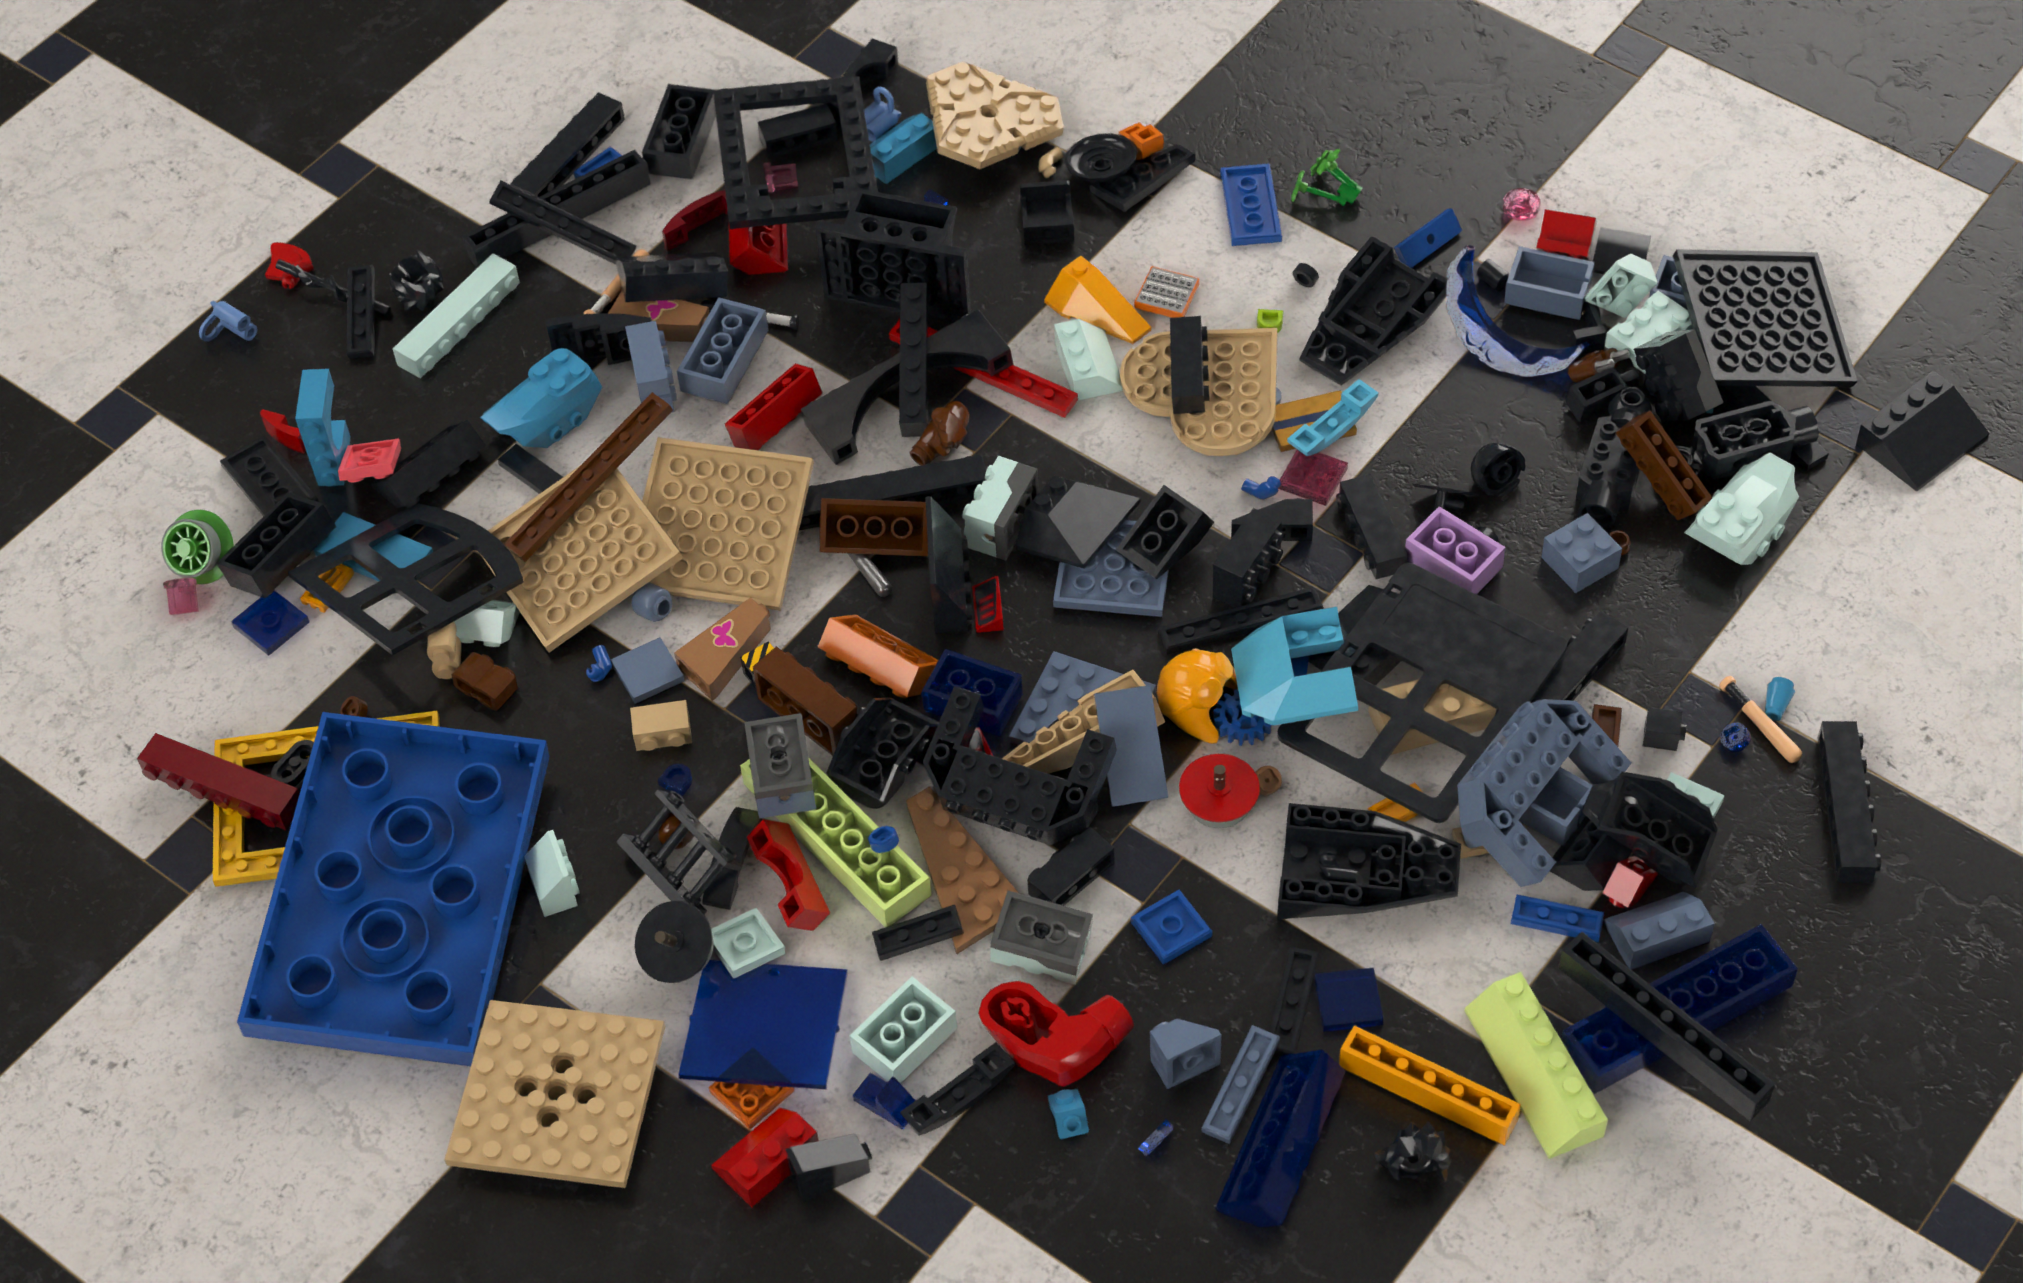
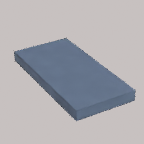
M1151 685L1095 693L1094 700L1099 731L1101 734L1114 737L1117 748L1107 774L1111 807L1169 798Z

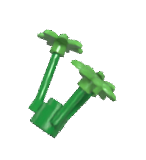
M1340 149L1335 151L1325 150L1322 156L1317 158V163L1310 168L1312 177L1316 172L1320 175L1323 171H1328L1342 183L1337 190L1340 196L1310 187L1308 183L1301 182L1304 174L1303 170L1298 175L1296 187L1292 193L1291 200L1293 202L1298 191L1303 193L1307 191L1337 201L1343 206L1346 201L1353 204L1362 187L1337 167L1338 164L1334 160L1338 157L1337 154L1340 152Z

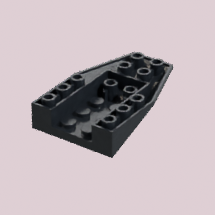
M1289 803L1277 920L1370 913L1457 897L1461 844L1377 811ZM1325 851L1334 852L1336 854V862L1341 868L1356 869V884L1329 880L1319 867L1321 854Z

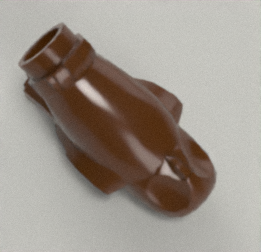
M952 401L944 408L940 407L933 410L932 420L909 452L911 458L918 465H927L940 455L945 457L949 454L951 448L957 449L967 435L966 427L969 423L970 413L961 402Z

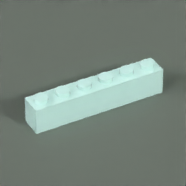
M495 254L486 259L393 348L397 366L419 378L430 371L444 355L448 354L461 339L466 337L468 332L477 323L481 322L494 307L500 304L504 297L517 287L520 281L516 266Z

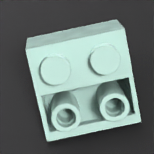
M1633 254L1621 258L1612 265L1584 297L1585 301L1626 318L1658 283L1651 262Z
M550 830L524 856L544 917L578 906L575 895L580 893L571 862H569L563 839L557 840L554 831Z

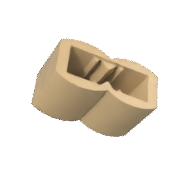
M454 622L428 636L427 655L432 661V671L436 677L442 679L452 678L451 674L461 665V641L456 636L457 628Z

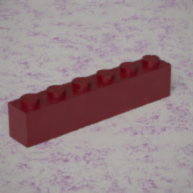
M157 733L154 734L137 757L142 774L152 781H163L175 790L183 789L198 799L206 798L223 809L231 808L246 818L254 817L272 828L276 826L286 830L293 820L300 795L296 787Z

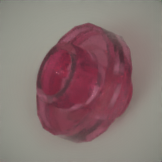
M1527 188L1512 189L1504 197L1503 210L1512 219L1518 221L1530 220L1537 216L1540 211V198L1538 194Z

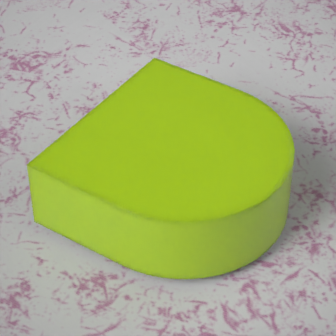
M1258 309L1257 328H1277L1278 333L1283 326L1284 310Z

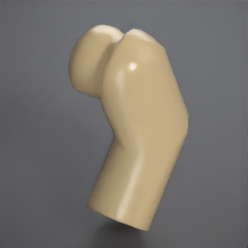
M1058 147L1042 156L1039 160L1038 170L1043 173L1045 178L1056 173V169L1052 165L1063 158V153Z

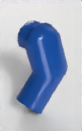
M1274 476L1268 477L1267 482L1265 481L1261 484L1247 478L1241 490L1264 500L1278 493L1281 482Z
M603 645L596 646L592 650L597 663L591 664L592 669L587 668L586 670L587 677L593 682L604 680L612 668V662Z

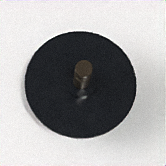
M669 901L654 907L642 919L635 936V954L639 965L650 977L664 983H679L690 979L707 965L713 952V935L707 918L697 907L683 901Z

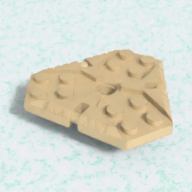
M960 62L927 75L926 79L938 153L978 169L1018 154L1020 146L1027 150L1063 135L1064 125L1058 97L1041 90H1036L1033 87H1028L1025 84H1020L1015 80L1012 82L1005 80L1004 76L993 72L990 73L988 70H982L980 67L965 62Z

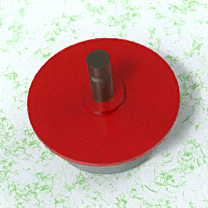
M1210 754L1196 759L1186 767L1179 782V794L1185 807L1199 823L1211 828H1228L1241 822L1255 806L1260 792L1259 779L1253 768L1244 760L1228 754Z

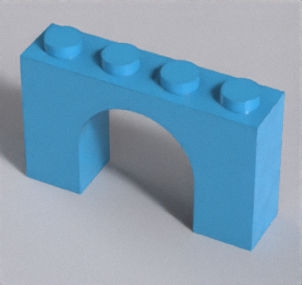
M329 369L302 370L295 417L318 486L328 487L344 485L345 480L340 481L338 469L346 448L350 445L351 437L345 420L331 421L334 383Z

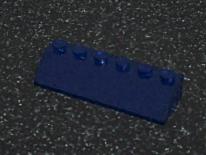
M1323 1049L1280 1056L1215 1207L1218 1212L1258 1227L1282 1225L1346 1071Z

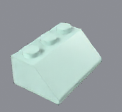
M1081 319L1054 324L1055 346L1070 390L1078 393V400L1123 391L1120 373L1104 330Z

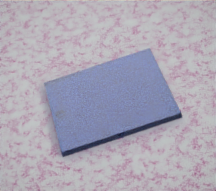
M709 960L702 969L693 1012L689 1016L690 1025L679 1069V1079L826 1090L836 1035L840 1031L838 1024L848 970L763 964L733 978L722 961Z

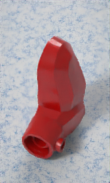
M1022 981L1002 983L991 989L982 999L978 1012L982 1024L988 1033L1011 1059L1021 1068L1038 1074L1059 1086H1067L1089 1073L1134 1028L1129 1012L1123 1004L1110 995H1105L1080 1011V1015L1068 1016L1064 1010L1048 1001L1031 984Z

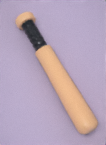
M1732 676L1724 678L1719 684L1720 689L1723 692H1728L1742 707V711L1789 763L1799 761L1802 757L1801 749L1753 700L1750 701L1740 688L1735 685L1736 680Z

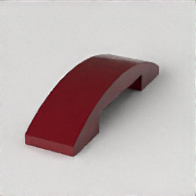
M725 190L709 194L692 202L680 210L662 230V235L667 251L688 241L687 232L723 213L728 215Z

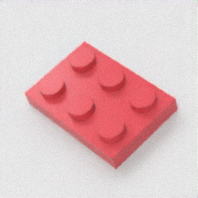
M400 439L348 445L338 469L340 481L348 480V482L354 483L362 481L365 477L374 476L375 479L389 477L394 472L401 451Z

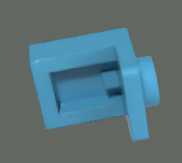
M1065 1089L1056 1094L1048 1095L1049 1105L1056 1121L1060 1139L1088 1133L1085 1106L1077 1089Z

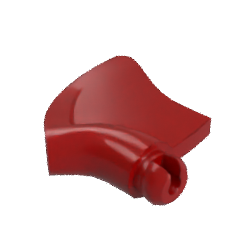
M280 242L271 244V264L265 273L267 279L281 281L285 289L288 288V285L290 289H293L299 282L300 278L292 277L291 274L275 267L279 259L295 266L298 265L306 272L314 270L309 255L303 249Z

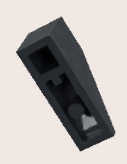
M1284 499L1259 509V511L1282 520V533H1284L1282 541H1312V499ZM1248 514L1231 520V539Z

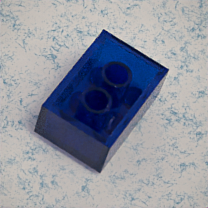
M948 649L944 650L922 690L924 710L939 716L943 715L954 686L981 694L984 710L976 728L980 727L981 730L997 736H1001L1023 695L1021 674Z

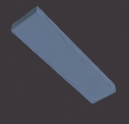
M1251 1026L1201 1128L1203 1133L1230 1144L1280 1042V1036L1256 1026Z

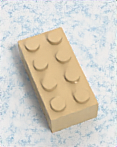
M1418 680L1384 688L1383 690L1403 699L1407 697ZM1442 684L1424 708L1426 712L1469 734L1485 730L1496 715L1495 707L1449 684ZM1368 706V713L1379 735L1391 717ZM1410 729L1391 755L1439 741L1415 729Z

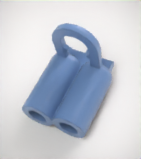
M877 87L874 90L875 102L864 110L868 137L872 142L894 126L902 113L894 109L893 97L883 87ZM879 93H882L887 98L888 104L880 101Z
M211 301L210 304L213 307V312L199 329V336L203 341L209 342L213 340L223 327L246 341H250L255 337L257 326L251 323L249 316L224 301L218 303ZM216 317L219 318V324L206 336L205 331L207 327L213 323Z

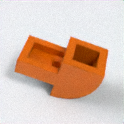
M1138 122L1118 131L1119 135L1125 136L1134 142L1137 149L1136 160L1138 161L1161 151L1164 147L1163 134L1151 124L1143 126Z

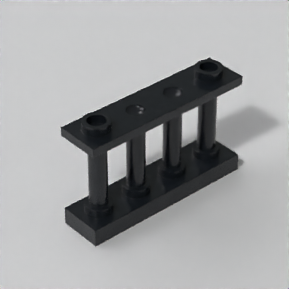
M658 789L654 794L664 805L640 835L631 836L623 833L618 839L617 844L670 901L689 903L697 907L705 915L707 910L700 903V897L724 867L740 871L743 866L735 859L736 853L729 847L722 845L683 804L684 799L674 791L665 792ZM673 813L681 823L657 853H653L648 848L650 846L649 841L670 814ZM690 831L698 839V842L674 872L670 871L665 866L667 864L666 859ZM707 849L716 859L692 890H688L683 885V878Z

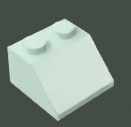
M491 600L454 621L457 628L456 636L462 643H474V640L484 641L485 646L499 647L500 644L510 640L520 611L514 603Z

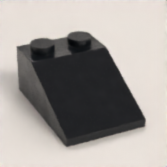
M1163 485L1117 547L1116 551L1152 577L1158 579L1200 543L1214 524V521L1202 510Z

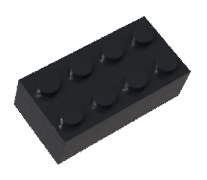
M675 84L667 85L642 150V158L648 165L649 174L693 180L716 118L713 90L715 89Z
M288 492L216 564L231 587L266 599L289 576L288 572L296 568L336 528V525L323 503Z

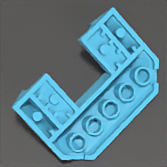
M1337 607L1281 616L1257 628L1231 649L1242 715L1251 718L1254 715L1263 717L1265 723L1274 726L1359 711L1351 667L1295 677L1293 674L1291 658L1337 651L1344 643Z

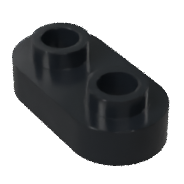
M301 740L295 743L273 766L271 770L272 778L293 787L297 786L305 777L314 742L311 740Z

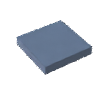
M661 637L611 659L613 668L635 704L685 681L684 675Z

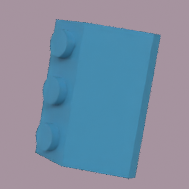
M923 113L906 118L872 142L870 149L875 176L887 184L937 148L933 121Z

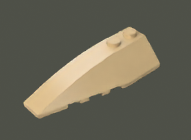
M1134 670L1125 673L1084 695L1077 701L1079 705L1070 712L1063 711L1057 716L1059 721L1049 728L1042 727L1036 732L1033 741L1030 743L1023 742L1002 759L1047 774L1072 767L1087 729L1100 733L1094 694L1146 685ZM1152 694L1157 726L1165 723L1157 700Z

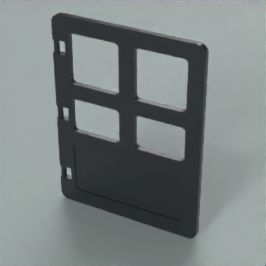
M1404 563L1397 569L1387 586L1379 593L1321 672L1351 667L1352 670L1367 648L1375 647L1423 671L1424 673L1407 697L1401 699L1352 674L1357 700L1391 717L1361 758H1355L1307 733L1306 730L1314 719L1281 724L1277 731L1278 740L1435 823H1443L1449 819L1459 804L1457 786L1517 709L1524 703L1533 700L1566 653L1567 641L1562 636L1413 563ZM1393 588L1401 591L1395 599L1388 596ZM1349 646L1356 649L1351 658L1343 655ZM1442 684H1449L1498 709V712L1481 736H1473L1424 710ZM1410 729H1415L1466 756L1437 797H1430L1380 770Z

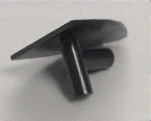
M1413 484L1414 487L1437 490L1434 511L1438 507L1444 510L1445 508L1463 509L1464 500L1447 497L1448 492L1479 497V494Z

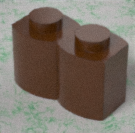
M472 652L451 674L454 686L458 690L472 698H476L480 703L495 711L518 689L515 673L508 667L495 665L493 660L485 654L480 655Z

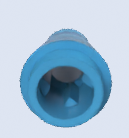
M1774 677L1767 684L1765 714L1773 721L1781 720L1795 694L1794 683L1791 680L1783 677Z

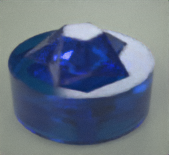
M1734 722L1723 729L1720 740L1722 745L1729 751L1740 752L1750 743L1751 734L1743 724Z

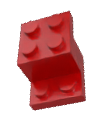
M1545 209L1536 249L1581 260H1589L1597 220L1595 217Z

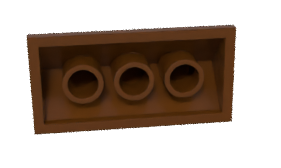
M821 498L819 552L928 556L926 502Z

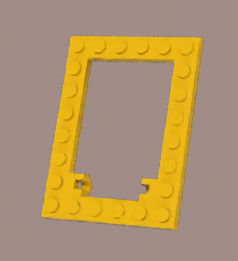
M438 711L377 718L440 727ZM318 726L217 739L214 745V756L244 768L245 765L279 761L298 741L311 740L314 742ZM214 803L213 883L215 887L276 879L285 847L244 853L245 817L236 810L228 807L223 809Z

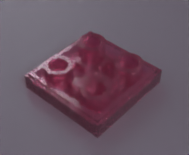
M1296 450L1280 478L1281 486L1278 489L1305 499H1312L1313 502L1327 506L1348 469V462L1320 452L1306 456L1299 450Z

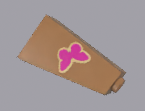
M621 291L608 314L651 317L652 321H656L658 331L663 330L665 341L694 342L709 315V307L684 300L625 303L623 291Z
M750 597L674 652L676 664L681 672L711 701L718 697L741 668L740 657L755 649L771 630L768 609L762 603L758 604Z

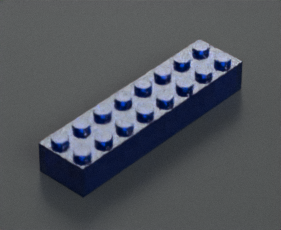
M1760 924L1649 985L1710 1032L1793 987L1798 968L1764 926ZM1607 1007L1562 1031L1561 1041L1593 1094L1666 1056L1663 1051Z

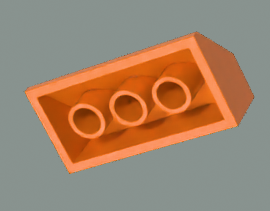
M858 615L830 617L818 645V648L826 652L825 655L828 658L847 663L850 670L870 676V681L880 686L886 685L893 689L892 693L901 698L920 695L944 665L938 659Z

